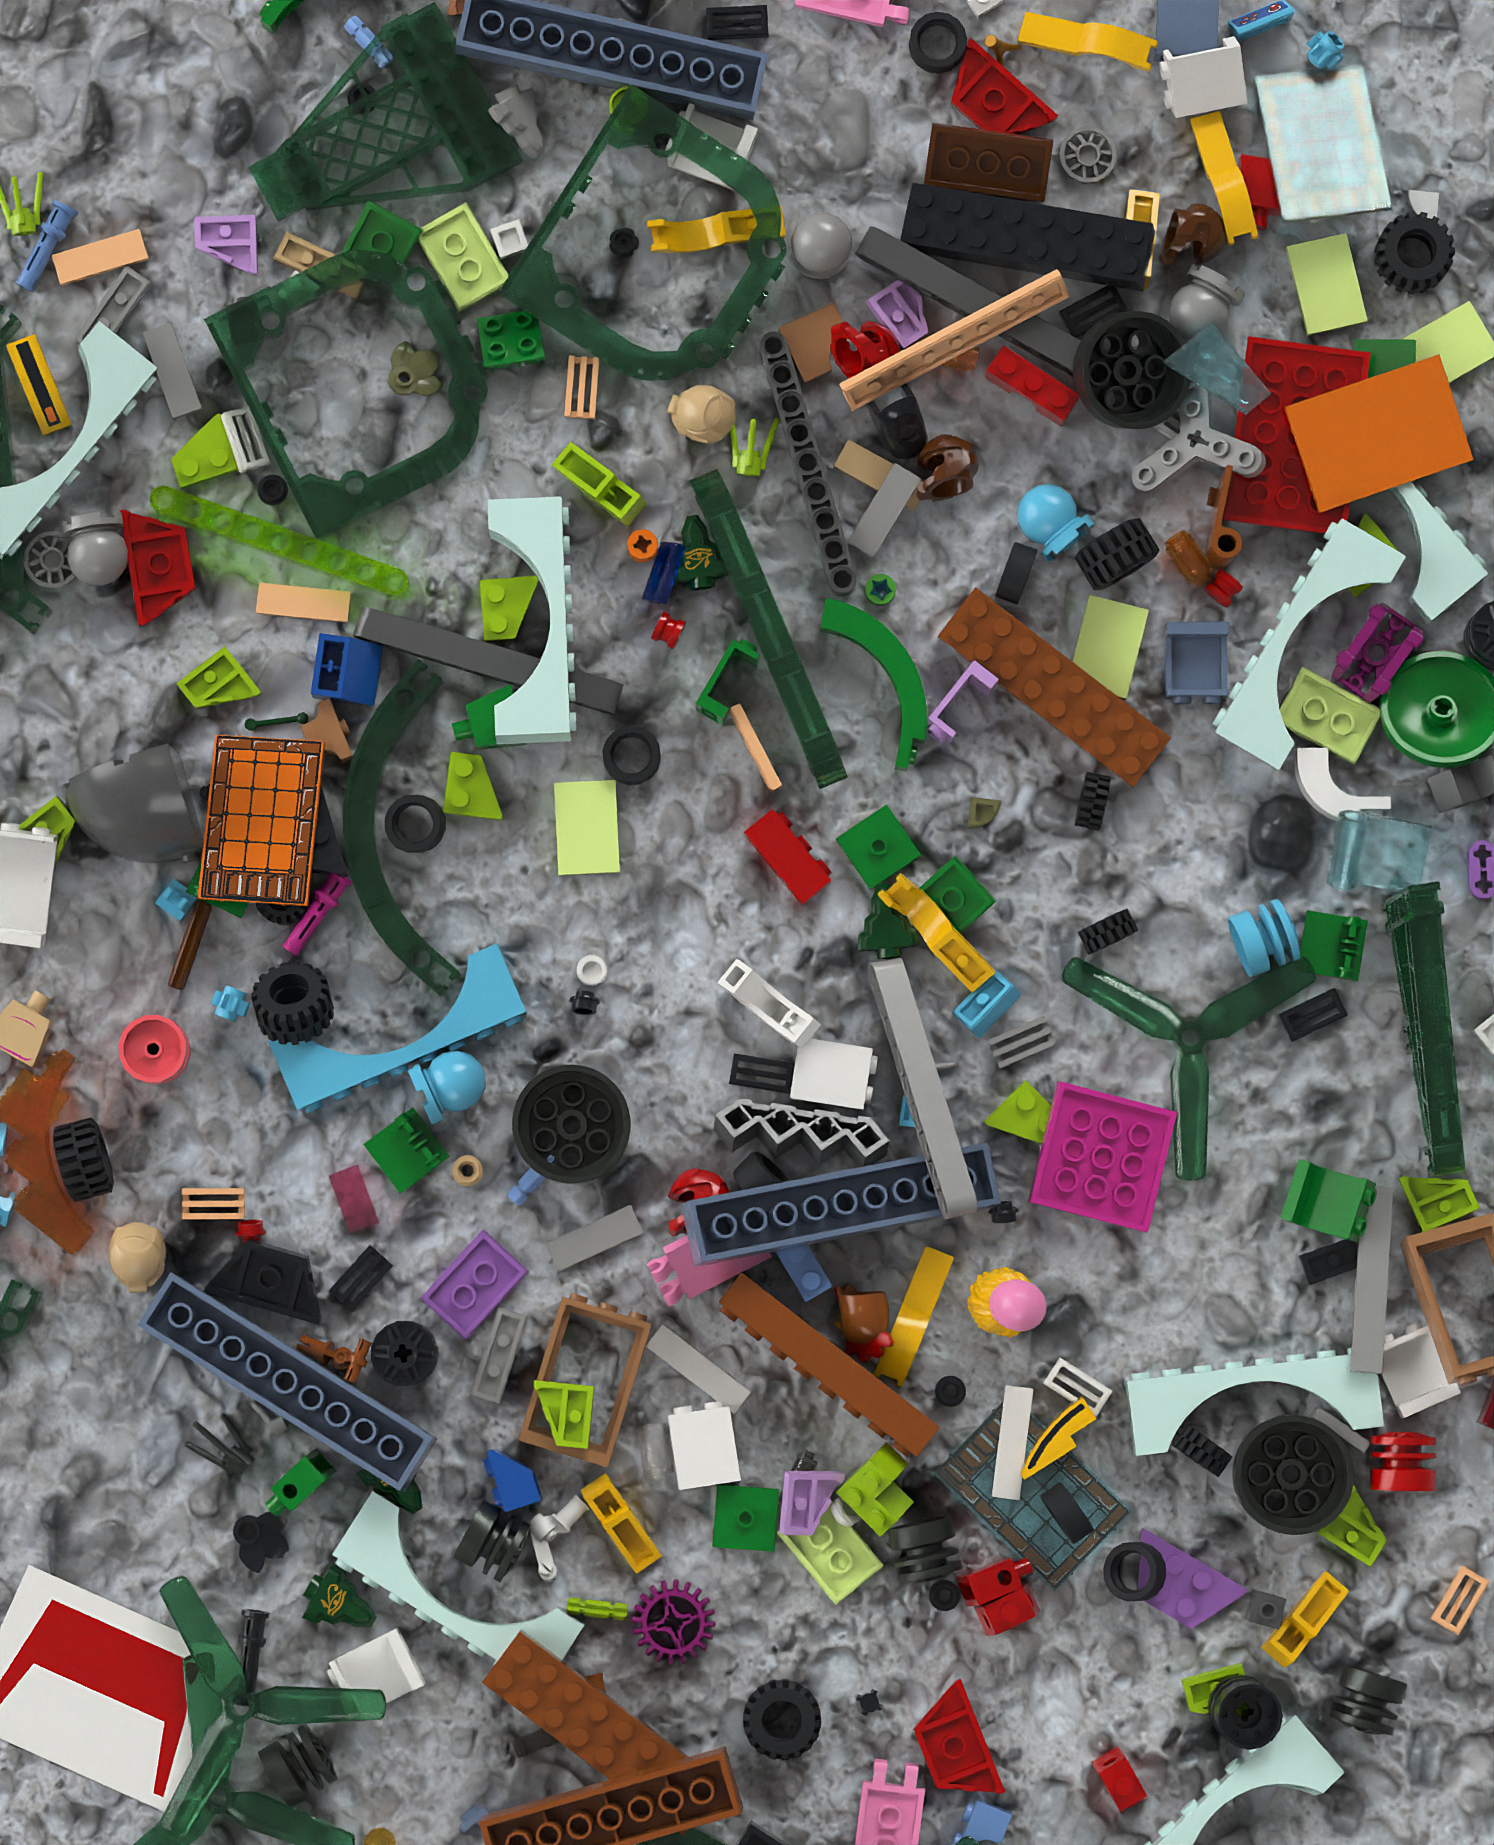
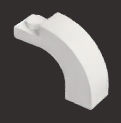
M1297 748L1294 751V769L1299 788L1312 807L1324 816L1341 823L1357 824L1360 822V812H1364V817L1376 818L1383 817V812H1388L1391 809V797H1357L1341 791L1334 784L1329 773L1328 748Z
M738 959L735 960L717 982L768 1026L801 1049L821 1025Z

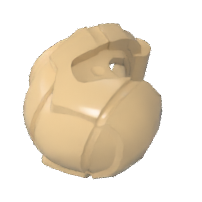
M696 385L683 391L679 396L673 395L666 412L671 415L672 422L680 435L695 442L713 445V443L722 440L732 429L735 423L736 402L718 388L709 385Z
M133 1222L117 1227L112 1234L109 1245V1262L111 1263L112 1271L118 1280L128 1287L129 1293H148V1287L154 1285L163 1276L165 1271L166 1248L164 1236L157 1228L141 1222Z

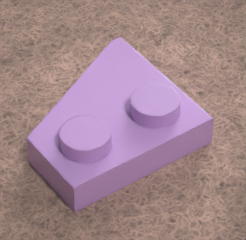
M256 215L194 217L196 250L253 276L258 275Z
M895 281L866 302L878 321L896 336L901 351L914 345L928 334L926 318L923 316L922 311L924 307L922 295L903 282Z
M785 1471L779 1533L783 1535H813L820 1523L821 1515L827 1511L832 1502L829 1499L838 1482L842 1484L845 1474L840 1471Z

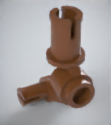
M303 1334L299 1341L309 1347L297 1343L296 1350L306 1356L320 1360L322 1365H327L331 1360L332 1365L336 1369L346 1373L343 1378L345 1381L356 1384L361 1368L366 1367L367 1361L365 1358L372 1343L359 1338L355 1352L346 1347H340L334 1351L335 1347L332 1341L325 1343Z

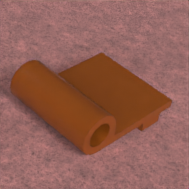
M1227 465L1221 474L1218 489L1210 487L1206 504L1214 508L1205 548V559L1215 569L1229 567L1242 548L1240 534L1234 529L1221 526L1233 469L1231 465ZM1219 546H1224L1228 552L1222 551Z

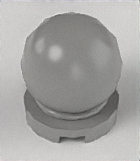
M814 213L803 218L795 227L791 237V258L795 267L804 276L829 280L838 276L847 267L851 256L852 236L847 225L839 217L829 213Z
M1192 264L1186 276L1191 281V284L1182 287L1173 297L1170 307V322L1185 340L1203 343L1216 339L1226 329L1230 318L1229 305L1239 306L1245 296V292L1239 286L1236 287L1235 291L1227 286L1225 283L1228 278L1202 265L1198 270V267Z
M92 512L70 517L71 524L67 523V521L61 522L63 535L72 538L68 546V563L72 573L81 582L90 586H104L117 580L125 570L128 560V549L124 539L116 532L124 527L121 512H111L112 517H102L101 512Z

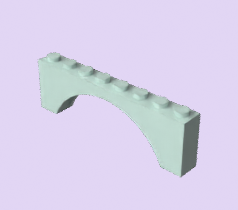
M100 321L84 338L78 348L87 374L89 401L85 423L76 442L60 461L41 475L16 485L0 487L1 560L6 554L13 556L23 543L19 540L26 530L31 533L42 520L38 516L45 506L50 510L61 497L58 493L59 489L64 483L70 486L80 474L77 468L82 461L85 460L89 463L100 449L96 444L102 437H105L107 440L111 437L119 426L115 423L119 416L123 413L127 417L138 403L134 399L141 390L147 393L157 380L153 376L157 367Z
M1408 482L1389 490L1403 506L1416 538L1418 567L1416 580L1408 602L1423 620L1429 624L1488 575L1485 570L1487 565L1478 554L1472 555L1466 548L1467 541L1458 530L1452 531L1445 523L1448 519L1442 510L1437 506L1433 508L1426 500L1428 495L1418 483L1413 485L1412 482Z
M562 497L488 500L490 539L511 549L530 566L545 591L550 608L548 641L538 666L523 686L506 700L494 706L497 744L571 741V731H577L576 712L570 713V701H576L575 683H569V672H575L574 653H568V642H573V624H567V613H572V594H566L565 585L571 583V565H565L564 554H570V537L564 536L563 525H569V508L563 507Z
M1340 519L1338 524L1332 521L1323 536L1328 541L1322 551L1316 548L1307 563L1312 568L1306 577L1299 576L1291 590L1296 593L1290 604L1284 602L1276 615V618L1280 620L1274 631L1270 628L1267 630L1260 642V645L1264 646L1259 657L1255 655L1251 657L1244 669L1248 673L1243 684L1238 681L1236 682L1228 698L1232 699L1231 704L1227 710L1221 708L1212 723L1217 726L1214 733L1277 770L1280 769L1295 744L1283 722L1277 697V678L1280 660L1292 632L1313 607L1340 590L1362 584L1391 583L1406 558L1404 554L1344 519Z
M1347 1348L1348 1354L1336 1356L1335 1350L1316 1352L1317 1358L1305 1359L1304 1354L1286 1355V1362L1274 1363L1273 1357L1255 1359V1365L1243 1367V1361L1224 1363L1225 1369L1212 1370V1364L1194 1366V1373L1181 1374V1368L1162 1370L1163 1376L1151 1378L1150 1372L1131 1374L1132 1380L1125 1381L1133 1452L1135 1456L1168 1452L1177 1429L1185 1418L1204 1400L1229 1387L1258 1381L1290 1384L1314 1394L1333 1408L1352 1430L1383 1427L1384 1420L1378 1374L1350 1372L1351 1348Z
M376 1490L372 1491L332 1554L338 1558L335 1562L338 1566L350 1573L353 1569L364 1575L362 1581L375 1589H378L379 1586L390 1591L388 1595L390 1599L401 1606H404L406 1602L416 1608L415 1615L428 1623L434 1619L443 1625L441 1631L449 1637L457 1640L460 1636L470 1642L467 1648L481 1657L487 1653L495 1658L494 1665L521 1629L563 1660L585 1623L559 1607L538 1618L518 1623L483 1622L448 1608L424 1587L410 1566L400 1532L401 1507Z
M1296 1715L1287 1718L1283 1717L1281 1728L1271 1742L1261 1748L1248 1750L1249 1753L1242 1760L1237 1757L1224 1769L1227 1774L1222 1779L1218 1780L1215 1778L1209 1782L1202 1790L1205 1793L1203 1797L1197 1802L1195 1799L1188 1802L1180 1810L1183 1815L1175 1823L1172 1820L1167 1822L1158 1831L1160 1837L1153 1844L1148 1841L1144 1845H1193L1210 1817L1225 1803L1239 1794L1254 1788L1279 1786L1301 1790L1311 1795H1318L1324 1793L1345 1772Z

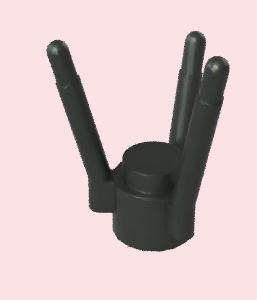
M222 1413L220 1417L240 1448L234 1444L229 1449L200 1423L194 1421L193 1427L225 1455L222 1458L223 1460L187 1441L184 1445L188 1449L221 1467L229 1475L233 1472L237 1477L255 1460L250 1454L253 1449L243 1440L225 1413Z

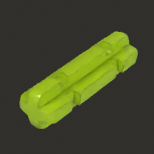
M570 1597L567 1601L566 1611L570 1615L579 1616V1613H582L587 1617L604 1619L613 1617V1620L624 1621L627 1618L628 1605L617 1602L613 1605L608 1601L591 1599L581 1601V1598Z

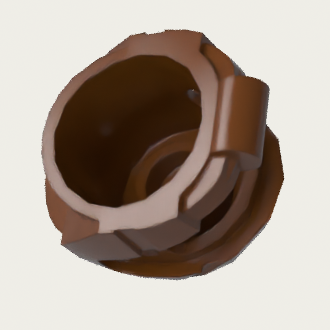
M1200 203L1191 204L1186 210L1175 208L1163 239L1159 262L1166 266L1172 265L1176 255L1183 249H1187L1191 242H1194L1193 255L1197 265L1207 263L1218 256L1224 248L1226 241L1224 225L1219 213L1210 206L1207 207V205Z
M941 434L929 440L920 452L917 463L919 466L934 472L931 477L917 485L916 497L922 501L932 500V502L953 498L956 495L969 491L974 485L973 477L979 468L978 456L972 448V444L949 434Z

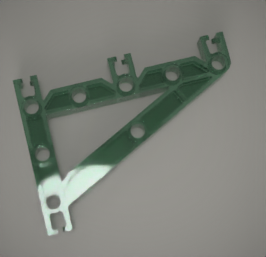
M1439 881L1407 886L1381 903L1382 912H1386L1388 920L1385 923L1386 934L1391 933V945L1402 1009L1406 1019V1023L1402 1025L1403 1034L1407 1033L1409 1043L1406 1044L1407 1055H1412L1413 1073L1423 1131L1427 1141V1146H1424L1423 1150L1424 1155H1428L1430 1165L1427 1166L1428 1177L1465 1171L1441 914L1445 913L1443 902L1438 899L1437 891L1441 890Z

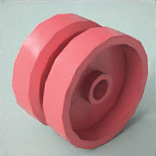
M144 1015L132 1021L122 1032L118 1044L119 1058L124 1069L135 1079L152 1085L166 1084L177 1079L187 1068L191 1057L190 1041L185 1031L176 1022L160 1015ZM157 1044L159 1052L156 1055L149 1053V1047H154Z

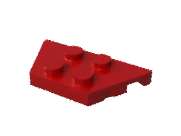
M972 38L968 40L951 99V105L978 129L1020 135L1052 123L1058 118V114Z
M123 509L119 511L122 513L124 525L122 529L124 541L128 549V565L139 627H145L196 590L187 532L185 527L172 523L168 524L158 519L141 516Z
M959 1678L953 1682L913 1728L936 1788L992 1792L996 1794L1005 1793L967 1693Z

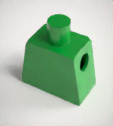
M505 686L465 705L469 719L451 723L456 741L474 737L478 750L527 745V743H496L494 706L514 694L512 686Z
M316 1448L304 1456L271 1487L274 1495L265 1503L266 1507L276 1517L287 1508L292 1512L330 1479L337 1470Z

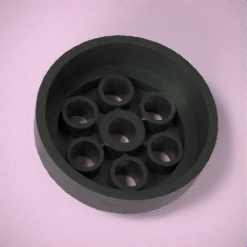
M1142 311L1119 312L1102 318L1087 331L1075 354L1073 379L1083 405L1096 419L1115 428L1145 429L1167 420L1184 401L1191 381V359L1183 337L1164 318ZM1134 335L1138 338V347L1135 350L1131 345ZM1106 338L1110 341V349L1107 353L1103 349V342ZM1150 360H1152L1155 365V369L1152 375L1148 372V363ZM1122 363L1125 364L1127 369L1124 378L1119 373ZM1094 366L1098 369V378L1095 381L1091 377V370ZM1139 388L1143 392V398L1140 403L1136 400V392ZM1111 391L1115 396L1112 406L1109 405L1107 400L1108 394Z
M581 1065L557 1066L537 1075L520 1093L512 1116L513 1138L524 1161L541 1176L564 1184L589 1182L607 1173L617 1164L625 1152L631 1131L629 1108L620 1089L601 1072ZM577 1086L582 1090V1097L577 1103H569L565 1100L564 1094L567 1088ZM543 1101H550L555 1106V1111L549 1118H542L537 1113V1107ZM597 1102L605 1103L608 1106L609 1112L604 1119L598 1120L591 1115V1108ZM569 1117H576L581 1121V1129L576 1134H568L564 1131V1122ZM541 1132H550L554 1137L553 1145L548 1149H541L537 1146L536 1138ZM596 1133L604 1134L608 1140L607 1146L600 1151L594 1150L590 1146V1139ZM568 1148H575L580 1152V1160L575 1165H567L563 1161V1153ZM550 1155L555 1157L551 1163L546 1160Z
M1282 1415L1260 1423L1247 1434L1236 1452L1232 1477L1236 1496L1243 1509L1254 1521L1278 1533L1303 1535L1324 1528L1340 1515L1352 1493L1354 1468L1345 1443L1329 1426L1306 1416ZM1272 1438L1280 1439L1283 1444L1281 1453L1276 1456H1272L1267 1451V1443ZM1304 1438H1309L1314 1445L1313 1452L1308 1456L1301 1455L1298 1450V1444ZM1256 1465H1263L1267 1470L1266 1479L1260 1483H1256L1251 1477V1471ZM1288 1465H1293L1298 1470V1477L1292 1483H1287L1282 1476L1284 1468ZM1321 1465H1324L1329 1470V1478L1324 1483L1316 1482L1313 1475L1314 1470ZM1273 1492H1278L1283 1500L1280 1508L1276 1510H1271L1267 1505V1497ZM1305 1492L1310 1493L1314 1499L1312 1507L1308 1510H1302L1298 1505L1299 1496Z

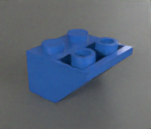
M319 633L311 687L313 699L326 700L330 698L331 701L374 707L383 646L351 637Z
M497 1449L487 1451L488 1457L483 1459L487 1476H494L497 1487L492 1489V1493L497 1507L503 1506L504 1512L543 1499L533 1468Z

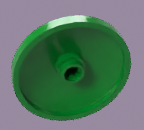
M1448 651L1422 653L1409 658L1401 664L1390 680L1391 688L1382 695L1380 702V716L1383 728L1390 741L1401 753L1424 765L1450 768L1477 760L1494 745V677L1484 666L1465 655Z

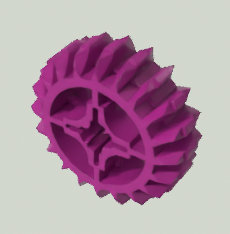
M674 1579L673 1589H668L666 1580L661 1581L663 1590L661 1592H658L656 1587L651 1585L649 1589L654 1596L649 1598L646 1594L642 1593L640 1598L646 1603L645 1607L640 1604H635L634 1606L636 1611L642 1612V1616H633L631 1618L633 1623H641V1627L635 1628L632 1631L633 1635L641 1633L644 1635V1638L637 1642L638 1646H643L648 1642L650 1647L646 1650L645 1654L650 1656L654 1649L659 1651L656 1658L658 1662L662 1661L664 1654H668V1663L670 1665L674 1664V1655L680 1656L682 1664L686 1663L685 1653L688 1651L694 1659L697 1658L698 1654L694 1647L698 1646L705 1651L707 1645L701 1641L702 1637L710 1640L713 1639V1634L705 1631L706 1627L712 1628L716 1626L715 1621H706V1616L715 1614L714 1609L704 1611L703 1606L710 1602V1599L708 1597L701 1601L697 1599L702 1592L700 1588H697L693 1595L689 1593L691 1583L688 1581L685 1583L684 1590L678 1589V1579ZM672 1596L687 1599L695 1606L697 1611L679 1612L674 1605ZM663 1598L665 1615L662 1619L647 1624L650 1609L657 1601ZM668 1606H671L672 1613L675 1614L676 1618L690 1617L683 1620V1624H678L680 1627L677 1630L678 1638L672 1626H657L664 1624L665 1619L669 1620L667 1616L670 1614ZM700 1620L697 1635L691 1642L684 1645L683 1627ZM656 1631L668 1632L673 1638L675 1648L661 1645L650 1633Z

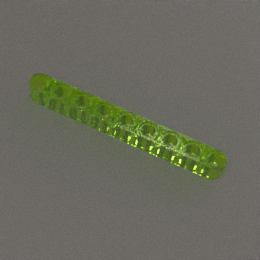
M158 486L150 494V504L161 517L391 599H402L410 591L411 585L406 573L391 565L169 486ZM165 494L171 495L173 498L172 504L168 508H159L157 505L158 499ZM191 505H199L202 508L200 516L195 519H190L186 516V511ZM221 515H227L231 519L229 526L225 529L215 527V520ZM255 525L259 527L258 536L251 540L246 539L243 535L244 530L248 526ZM277 536H286L288 544L284 549L277 550L273 548L272 543ZM306 546H314L317 548V555L311 560H305L301 557L302 550ZM336 556H342L346 559L345 567L338 571L331 569V560ZM366 566L375 569L374 577L368 581L359 578L360 570ZM393 577H401L404 580L403 587L398 591L388 589V582Z

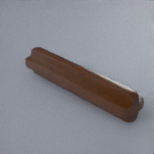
M197 901L193 908L168 981V985L178 990L185 988L212 910V906L206 902Z

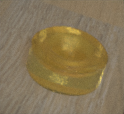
M376 1827L368 1832L364 1839V1845H396V1839L389 1829Z

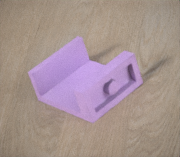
M974 660L928 718V734L941 744L944 741L951 744L957 732L939 718L968 682L989 696L999 679Z

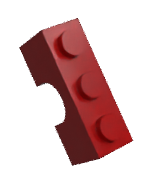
M1004 345L986 370V379L1008 393L1015 392L1026 398L1036 407L1037 412L1060 427L1063 426L1080 398L1077 392Z

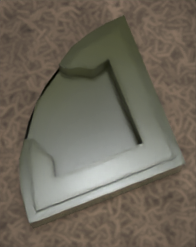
M971 797L967 828H979L991 822L997 815L1002 800Z

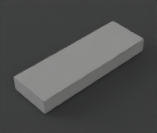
M126 265L74 341L80 345L99 321L117 335L152 283Z
M172 323L143 332L151 359L157 367L156 373L173 420L203 410Z
M895 463L847 542L874 558L922 478Z
M629 1205L547 1242L546 1245L558 1271H561L643 1234V1230L632 1206Z
M498 1307L470 1396L500 1405L528 1316Z

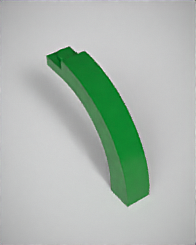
M826 598L820 632L839 636L860 646L881 665L894 686L901 712V735L895 770L907 772L908 764H915L918 747L912 746V742L924 744L927 730L925 693L915 664L896 636L881 622L857 607L842 601Z

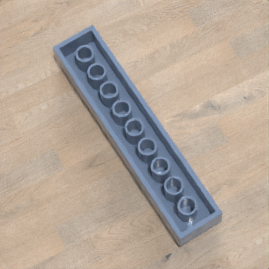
M465 0L455 44V54L614 90L632 86L641 90L646 97L685 106L691 103L695 105V108L752 121L754 120L768 53L534 0Z
M988 1142L961 1147L976 1195L977 1211L991 1209L999 1205L1001 1200ZM924 1155L689 1200L681 1206L694 1267L944 1218Z
M174 1273L169 1274L137 1325L399 1491H406L438 1439Z

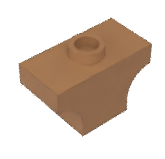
M330 698L318 702L319 712L316 718L301 726L305 739L324 741V754H334L340 758L342 763L354 759L346 739L351 733L345 718L338 719Z

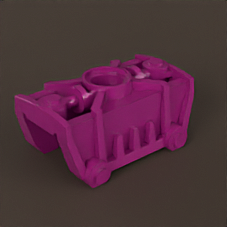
M1384 602L1379 605L1377 603L1375 606L1372 605L1368 611L1369 619L1348 649L1340 651L1336 656L1337 660L1335 662L1337 665L1331 675L1340 684L1369 703L1380 694L1383 695L1391 688L1390 680L1410 651L1413 648L1419 647L1424 641L1421 628L1391 609ZM1388 612L1391 615L1388 622L1389 629L1386 633L1382 631L1377 637V625ZM1406 626L1411 628V631L1401 644L1391 646L1394 641L1392 635L1395 632L1402 630ZM1378 645L1383 649L1384 657L1381 661L1374 662L1369 659L1367 650L1370 646ZM1361 660L1357 666L1360 670L1356 675H1352L1346 680L1341 678L1351 662ZM1374 670L1375 682L1368 692L1364 694L1361 692L1362 678L1365 674L1370 675Z

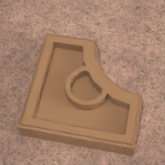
M834 302L778 329L787 341L791 357L804 384L832 372L829 359L830 344H832L831 327L843 322Z

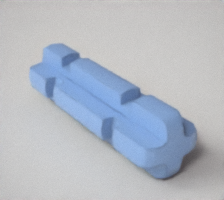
M353 16L344 25L345 30L351 36H356L354 40L370 57H375L374 62L381 69L389 66L394 60L393 54L387 48H382L384 44L368 27H363L365 24L358 16Z
M550 1155L546 1160L551 1163L555 1157ZM530 1167L518 1181L520 1183L518 1187L514 1185L507 1195L515 1204L520 1206L528 1199L527 1194L529 1192L532 1194L546 1178Z

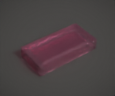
M358 1164L328 1175L350 1234L380 1223Z

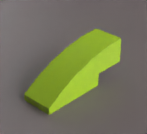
M571 441L552 463L554 469L626 527L631 525L647 505L640 494L619 480L613 472Z

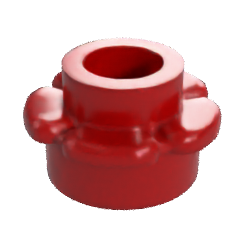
M252 1219L238 1222V1231L235 1233L236 1236L242 1237V1242H246L248 1239L260 1241L261 1236L266 1234V1230L263 1229L262 1220Z

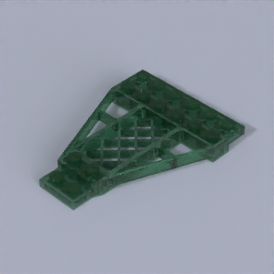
M435 2L411 15L406 13L380 27L381 30L292 136L286 139L276 152L248 166L278 222L304 208L307 211L365 204L368 200L382 202L466 192L523 162L510 136L504 131L500 123H496L488 112L492 104L466 57L455 54L456 39ZM381 42H387L405 76L368 95L356 72L371 56L375 47ZM352 79L363 98L313 125ZM398 93L414 97L410 111L394 107ZM391 97L389 105L380 103ZM418 99L427 116L414 113ZM371 107L387 111L383 126L367 122ZM364 111L362 120L353 118ZM391 113L408 117L404 132L388 128ZM412 118L428 123L424 138L408 133ZM345 121L360 125L356 140L340 136ZM337 126L335 134L326 132ZM365 127L381 131L377 146L361 142ZM432 127H434L437 134L430 137ZM385 133L402 137L397 152L381 148ZM317 136L333 140L329 155L313 151ZM406 139L419 142V144L403 152ZM311 140L309 147L307 148L305 143ZM338 142L354 146L350 161L334 157ZM438 146L445 147L463 181L456 184L419 188L407 164ZM358 148L375 152L370 167L355 163ZM379 153L393 157L376 166ZM313 157L327 160L323 175ZM332 162L348 166L344 181L327 177ZM352 168L366 171L349 181ZM395 169H402L412 186V189L350 196L352 192ZM327 183L334 184L339 187L330 190Z

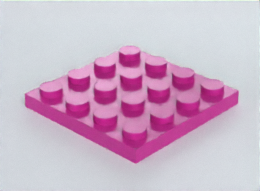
M1057 1081L1028 1202L1148 1233L1177 1112Z

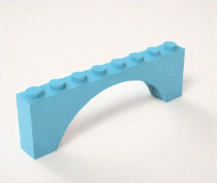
M494 944L468 956L465 981L454 1006L432 1031L406 1047L382 1054L354 1055L328 1049L314 1041L305 1043V1040L300 1041L299 1045H292V1042L283 1045L279 1044L278 1040L274 1042L270 1040L268 1042L297 1110L305 1109L307 1114L324 1107L322 1101L331 1097L338 1101L352 1095L350 1089L359 1085L366 1089L380 1083L379 1077L387 1073H391L392 1077L408 1071V1064L419 1060L421 1065L428 1063L438 1057L436 1052L448 1048L449 1052L456 1051L466 1046L465 1040L476 1036L477 1040H481L495 1033L493 1028L505 1024L506 1028L519 1024L523 1022L522 1016L527 1014L499 946Z

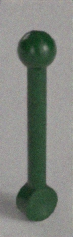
M301 712L297 716L260 721L249 718L245 721L244 726L247 730L254 731L257 727L293 722L306 724L309 717L305 712Z

